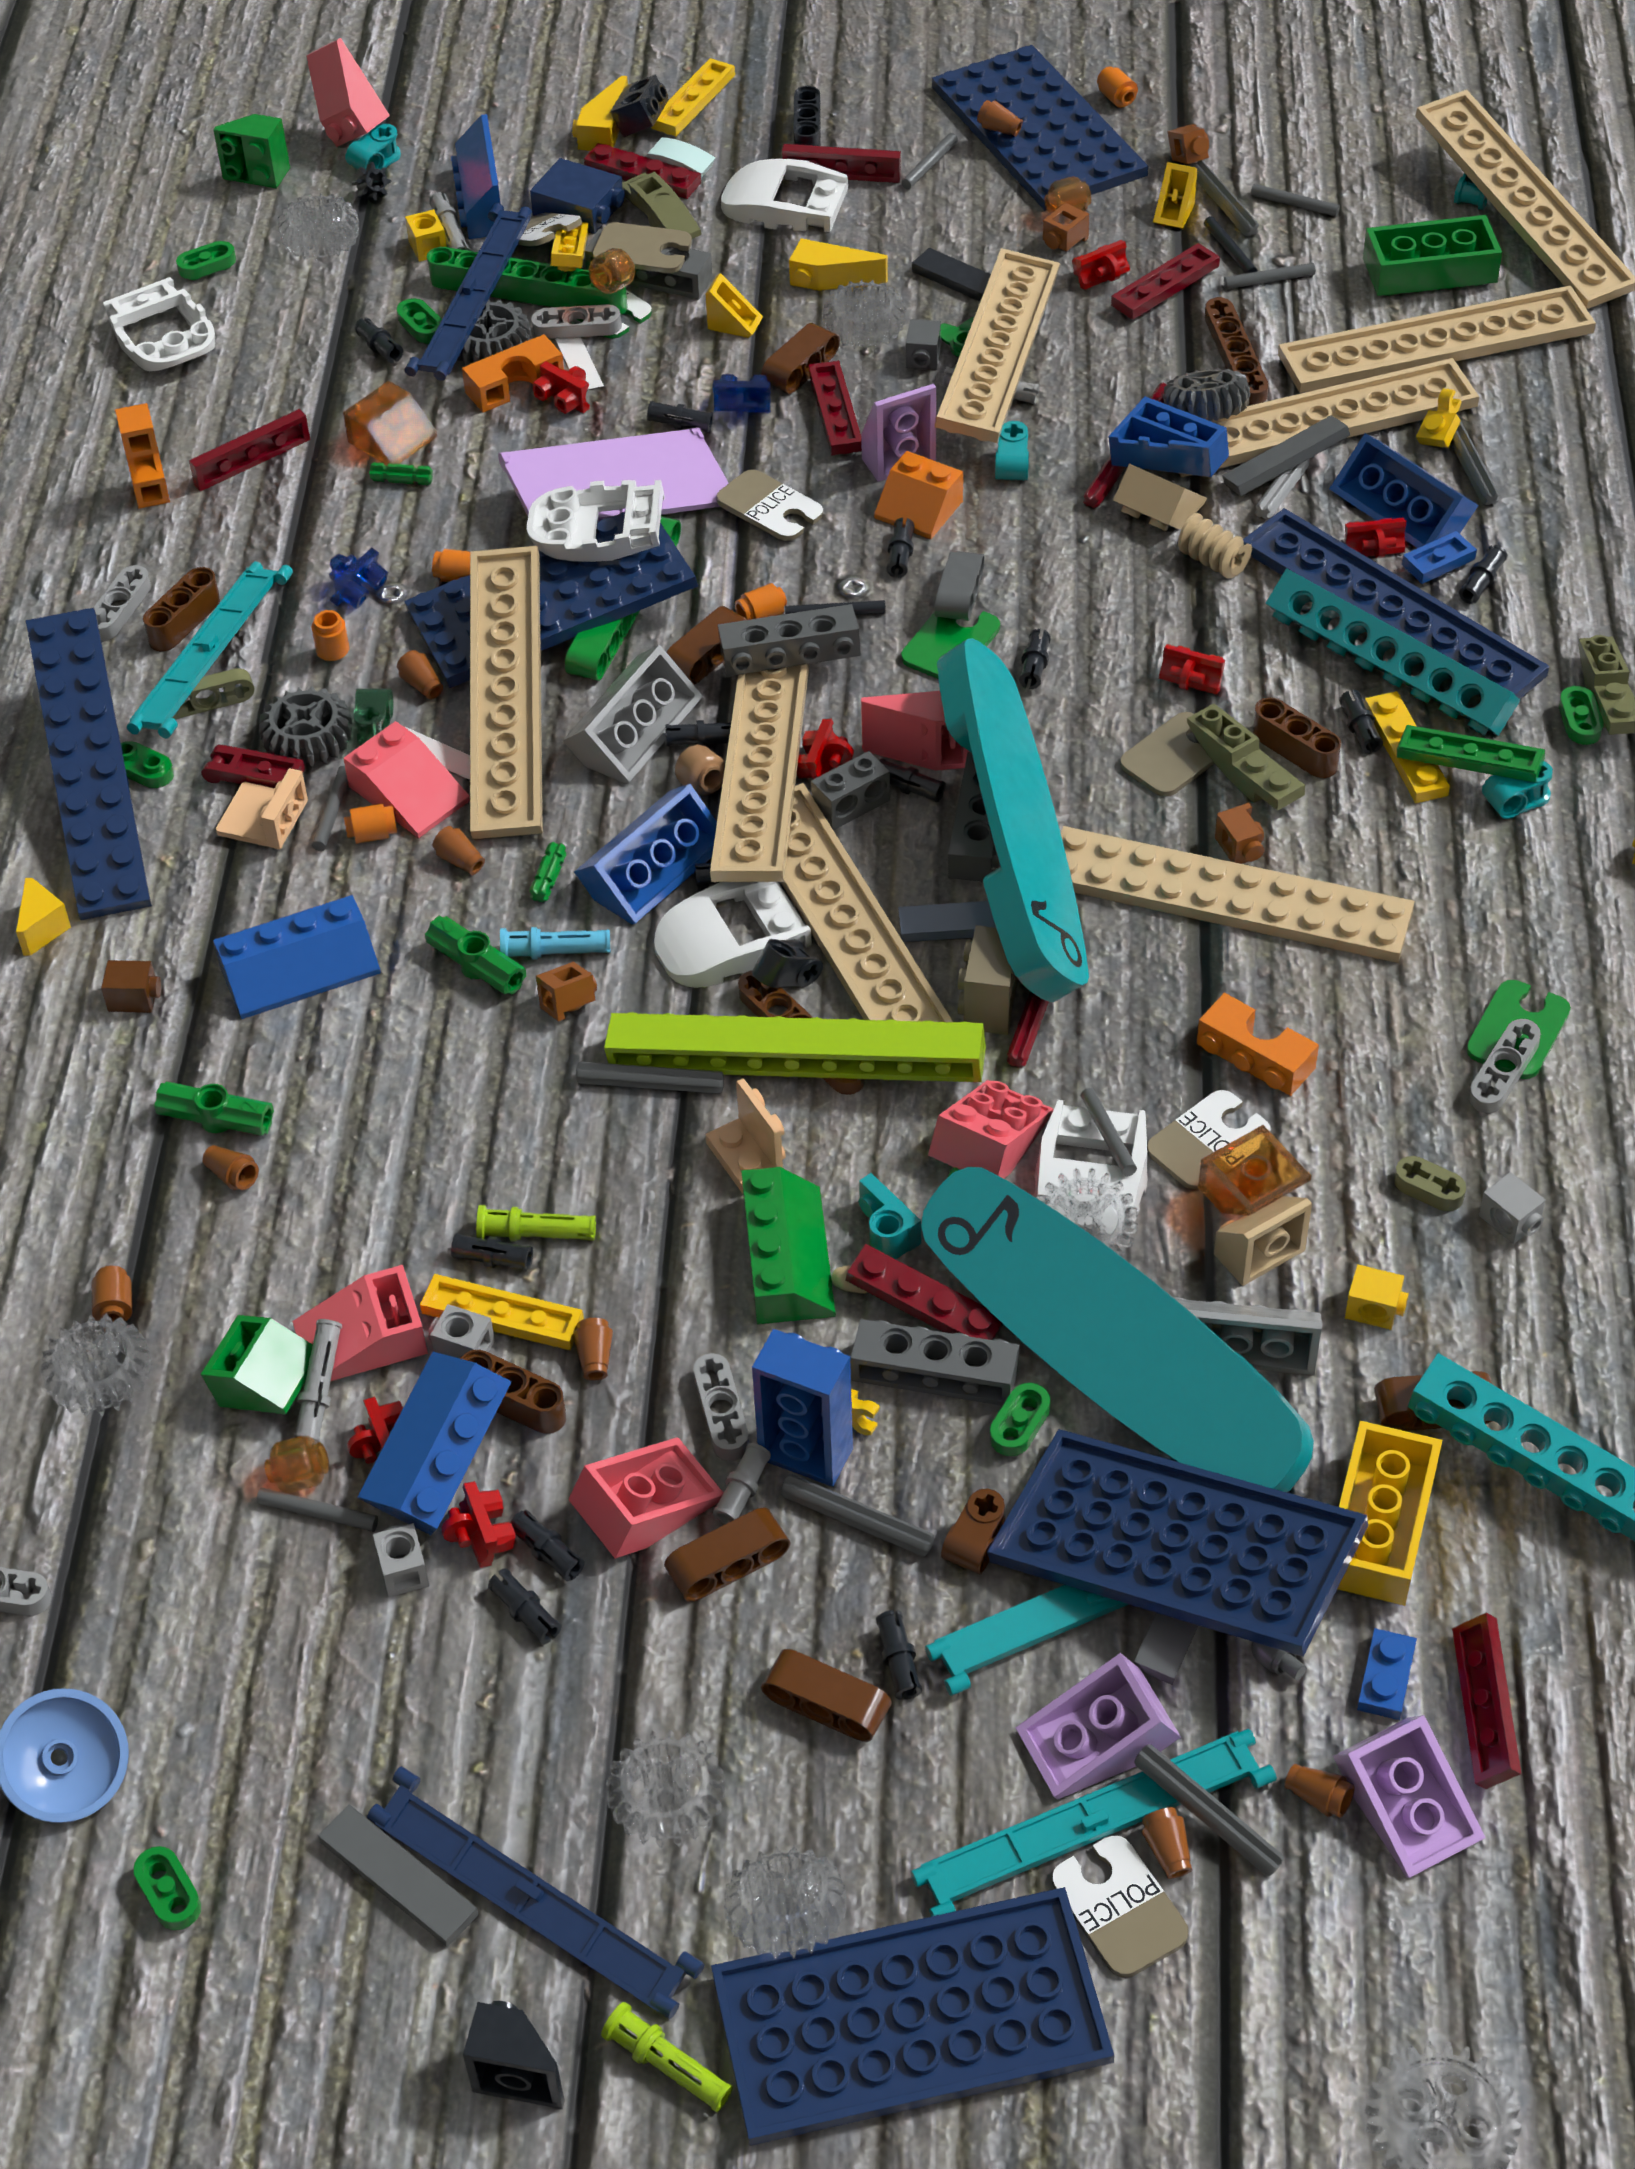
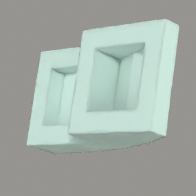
M663 137L646 156L701 173V178L712 167L715 160L714 156L686 142Z

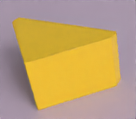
M1167 162L1153 223L1183 229L1195 205L1197 168Z
M721 273L715 277L706 292L708 329L746 338L751 337L763 316Z
M25 878L16 934L23 956H31L70 929L71 925L64 903L34 878Z

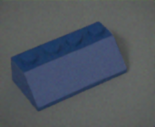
M484 114L455 143L456 155L451 156L461 228L467 227L469 239L487 237L494 224L488 218V213L494 203H500L488 116Z
M1364 433L1329 488L1376 521L1387 518H1404L1406 520L1405 540L1416 548L1422 547L1454 531L1460 534L1479 506L1367 433Z
M691 784L670 790L576 869L574 873L594 901L630 924H635L695 872V863H706L712 857L717 821Z
M353 895L213 940L220 970L241 1019L381 973L365 921Z
M432 1351L357 1498L407 1524L414 1523L415 1528L432 1535L438 1529L512 1381L475 1362Z

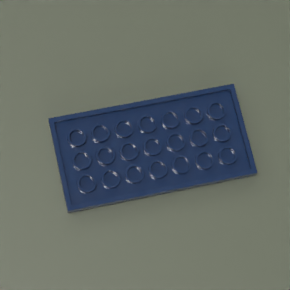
M1033 45L1023 46L1017 50L999 54L993 58L932 77V88L1044 211L1061 206L1065 202L1070 203L1148 176L1149 166ZM986 100L991 102L996 100L1023 120L1021 130L1016 137L984 129L982 124L977 122L979 110Z
M625 512L597 522L595 539H597L598 543L615 540V535L623 533ZM661 523L659 529L660 546L612 561H568L550 557L539 550L540 651L574 638L579 632L608 624L698 587L696 576ZM464 576L404 601L412 621L449 688L470 680V576Z
M1058 1429L987 1553L990 1563L1304 1657L1368 1528V1518L1366 1514Z
M1065 1887L711 1965L749 2146L1114 2063L1115 2055Z

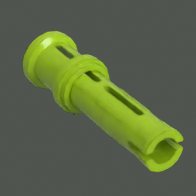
M486 1205L478 1206L476 1221L477 1238L484 1239L485 1236L509 1237L510 1241L513 1242L521 1240V1237L595 1240L596 1215L538 1214L523 1212L522 1209L512 1206L511 1210L487 1209Z
M622 2002L615 2008L601 2031L603 2039L607 2042L612 2039L633 2054L632 2059L638 2064L642 2063L644 2065L649 2062L678 2085L684 2087L712 2107L715 2112L722 2109L732 2094L734 2087L731 2084L721 2080L695 2059L664 2039L665 2033L663 2029L657 2024L650 2026L631 2012L632 2007L628 2003ZM627 2029H629L631 2032H633L634 2034H636L637 2037H636L635 2035H633L632 2033H630ZM674 2063L678 2064V2065L681 2066L683 2069H685L686 2071H688L690 2074H692L693 2076H695L697 2079H699V2080L702 2082V2084H701L700 2082H698L696 2079H694L693 2077H691L689 2074H687L686 2072H684L682 2069H680L679 2067H677Z

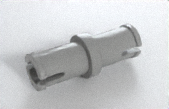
M749 1443L736 1470L728 1474L725 1480L727 1487L712 1513L719 1522L727 1524L739 1518L748 1499L756 1494L758 1490L757 1481L771 1457L770 1452L763 1446Z

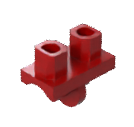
M1119 240L1110 245H1104L1086 255L1073 258L1074 275L1079 278L1080 288L1086 290L1107 280L1113 282L1118 280L1121 274L1130 271V265L1126 258L1127 246L1125 241Z
M547 361L540 365L541 377L532 383L536 398L544 401L553 396L555 406L564 414H567L574 408L582 413L590 409V405L586 401L589 383L585 381L586 372L584 369L574 366L568 371L562 370Z
M1387 518L1377 521L1349 522L1345 524V544L1366 557L1375 556L1377 559L1384 558L1385 554L1404 553L1406 548V520L1404 518Z
M1167 644L1163 650V662L1158 679L1179 684V688L1183 690H1188L1191 687L1218 694L1225 660L1220 656L1206 655L1191 651L1187 647H1176Z
M832 718L822 719L818 730L805 731L802 738V746L806 754L799 755L797 776L799 779L813 778L814 780L837 768L839 765L852 760L854 750L846 737H838L833 732L834 722Z
M375 1396L363 1400L369 1415L368 1422L371 1430H366L363 1424L354 1427L355 1435L347 1442V1448L352 1457L364 1458L367 1464L376 1461V1453L378 1451L381 1452L389 1433L403 1409L401 1401L379 1406Z
M475 1481L463 1483L462 1488L465 1497L458 1504V1508L454 1507L448 1511L449 1519L441 1527L442 1535L446 1541L458 1542L461 1548L471 1545L480 1568L492 1566L494 1554L513 1549L516 1538L514 1529L510 1522L491 1525L490 1519L502 1517L504 1509L499 1490L479 1492Z

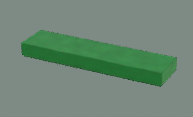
M1406 725L1397 747V758L1536 783L1545 759V749Z

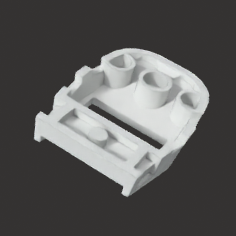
M759 160L741 168L728 181L721 196V209L727 217L735 221L750 224L757 220L764 222V228L776 230L778 224L793 225L794 231H806L808 225L824 227V232H830L848 190L847 175L806 160ZM784 175L786 180L797 181L799 177L812 180L815 186L806 207L773 201Z
M171 277L103 302L121 349L143 370L159 371L199 357L215 348L214 327L211 321L207 320L205 309L201 304L196 305L186 290L181 289L177 291L174 288V280ZM173 307L178 308L191 329L184 332L171 331L165 334L162 340L155 343L143 342L137 346L133 344L123 328L125 325L136 323L141 319L165 312Z
M622 480L621 486H605L604 481L590 482V488L576 491L573 486H567L548 491L538 497L529 509L527 521L528 535L533 544L538 546V549L544 554L568 561H612L660 546L659 529L662 502L665 500L662 481L655 480L654 485L639 487L636 485V480ZM626 508L623 533L615 535V540L598 543L595 537L599 512Z
M720 882L683 900L662 917L655 932L654 950L666 973L675 982L693 988L709 987L722 984L724 977L739 973L742 975L753 970L769 939H797L801 943L803 942L806 948L811 946V929L804 924L778 882ZM734 898L735 902L744 900L766 937L739 946L715 908L716 903Z
M1058 1100L1041 1139L1034 1174V1197L1061 1213L1101 1242L1118 1239L1125 1235L1134 1225L1140 1210L1139 1203L1143 1192L1146 1193L1148 1178L1145 1111L1139 1110V1115L1106 1111L1128 1152L1132 1154V1159L1137 1167L1133 1175L1124 1176L1119 1166L1054 1158L1056 1144L1110 1151L1087 1108L1063 1105L1064 1100Z

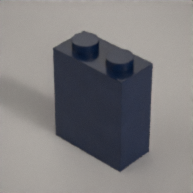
M559 158L530 190L532 215L556 213L580 216L582 222L588 223V233L595 234L603 224L607 223L609 217L624 202L625 192L622 186V176Z

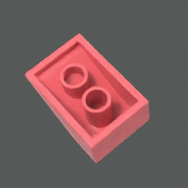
M341 38L306 56L319 119L325 128L327 136L334 142L336 147L368 133L390 116Z
M396 721L343 758L349 788L373 805L382 803L384 807L392 805L395 821L417 838L426 834L470 801V795L421 739Z
M676 1437L585 1465L568 1500L616 1559L650 1547L719 1503L724 1492L682 1441Z

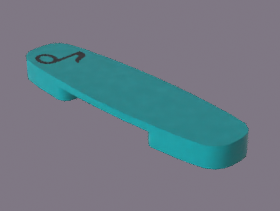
M973 638L966 639L939 658L937 669L945 723L954 740L973 755L990 830L1000 862L999 868L984 877L983 884L1007 961L1014 974L1032 993L1053 1003L1085 985L1089 979L1086 948L1070 869L1047 780L1015 680L1006 665L992 650Z
M966 1167L953 1172L942 1182L929 1199L923 1211L921 1224L924 1240L949 1271L1025 1345L1113 1417L1179 1463L1283 1492L1290 1491L1304 1474L1312 1459L1314 1440L1310 1427L1303 1418L1247 1360L1229 1347L1175 1298L1103 1242L1020 1187L982 1167Z

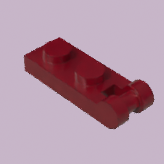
M218 744L210 754L211 761L204 765L201 775L210 783H219L220 780L238 784L249 782L275 788L276 784L283 780L289 768L300 770L303 773L305 767L302 759Z

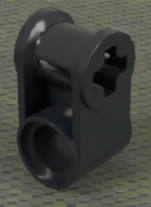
M769 939L752 970V974L759 982L772 988L783 986L806 987L820 976L823 963L818 958L807 954L803 950L802 943L797 939Z

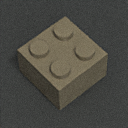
M976 925L973 940H966L964 962H968V964H966L965 968L961 967L959 972L958 990H964V992H960L958 1014H964V1021L983 1023L984 1032L1008 1035L1018 977L1014 974L1007 961L997 928Z

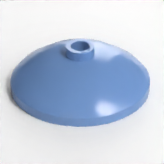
M53 1689L28 1698L13 1710L0 1729V1787L3 1793L21 1812L45 1822H71L95 1813L115 1795L127 1770L129 1749L127 1736L121 1721L106 1703L96 1696L80 1690ZM60 1749L66 1753L67 1760L64 1765L57 1766L52 1763L51 1753L54 1750Z

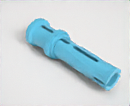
M531 927L530 931L508 932L506 928H500V952L508 957L531 956L532 960L541 958L542 954L611 953L610 930L541 932V929Z

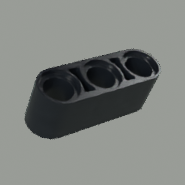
M802 86L795 90L794 144L821 146L820 91L816 87Z

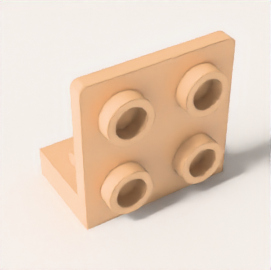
M289 768L283 780L279 781L275 788L243 782L216 827L217 835L281 849L308 802L302 771Z
M744 1078L736 1081L739 1118L705 1134L706 1144L742 1194L741 1170L783 1168V1159L786 1158L781 1136L784 1135V1128L776 1114L770 1115L765 1108V1102L761 1093L756 1088L751 1089Z

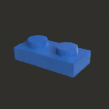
M1454 531L1404 554L1402 566L1423 584L1475 560L1477 549L1461 534Z
M1374 1628L1357 1707L1358 1711L1400 1720L1417 1638Z

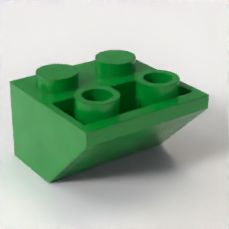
M252 114L215 126L213 131L222 178L224 180L277 189L290 169L282 118Z
M237 1315L202 1371L201 1376L219 1407L286 1414L306 1381L313 1344L272 1318Z

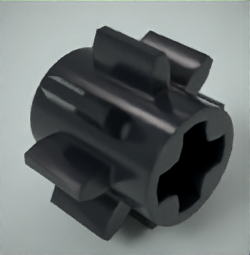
M374 162L367 164L366 170L362 167L356 169L359 177L352 182V185L357 186L359 191L357 196H368L370 202L377 200V194L380 197L386 196L388 193L384 188L387 184L391 183V180L387 179L384 173L386 168L376 169ZM371 178L374 180V182L372 183L373 187H371V185L369 184L371 182Z

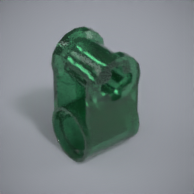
M392 688L356 689L353 716L354 722L358 725L357 742L359 746L390 725L394 712Z

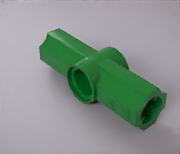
M437 916L430 922V926L425 933L426 942L460 964L462 973L466 977L482 979L503 994L510 993L513 995L521 988L522 982L526 977L525 967L491 946L489 937L481 931H468L447 916Z
M166 1081L160 1084L156 1092L154 1105L156 1114L201 1123V1127L209 1133H221L227 1129L263 1136V1134H268L274 1113L272 1103L230 1095L219 1084H207L201 1088Z

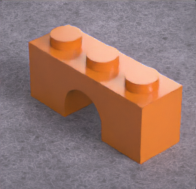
M543 334L462 367L465 393L484 413L510 402L508 384L514 381L533 383L541 377L540 365L545 361L564 370L563 355Z
M144 403L115 409L138 509L170 503L148 404Z
M1224 992L1199 1019L1197 1044L1202 1046L1207 1052L1216 1054L1234 1064L1239 1070L1259 1078L1271 1088L1278 1089L1292 1096L1316 1069L1319 1044L1288 1027L1274 1039L1264 1040L1254 1037L1252 1034L1256 1009Z

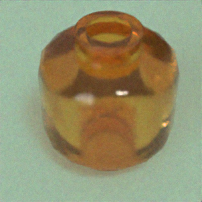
M1076 176L1051 183L1048 194L1045 195V205L1048 212H1054L1065 202L1086 212L1088 205L1091 204V192L1088 184L1085 181L1082 182Z
M612 248L595 256L590 262V279L598 290L603 293L612 294L625 288L634 280L635 266L631 257L625 251L619 248Z
M309 1435L276 1442L270 1450L269 1459L265 1460V1473L269 1482L276 1483L278 1488L284 1493H293L313 1488L321 1484L324 1474L329 1471L328 1454L324 1445L321 1442H316Z

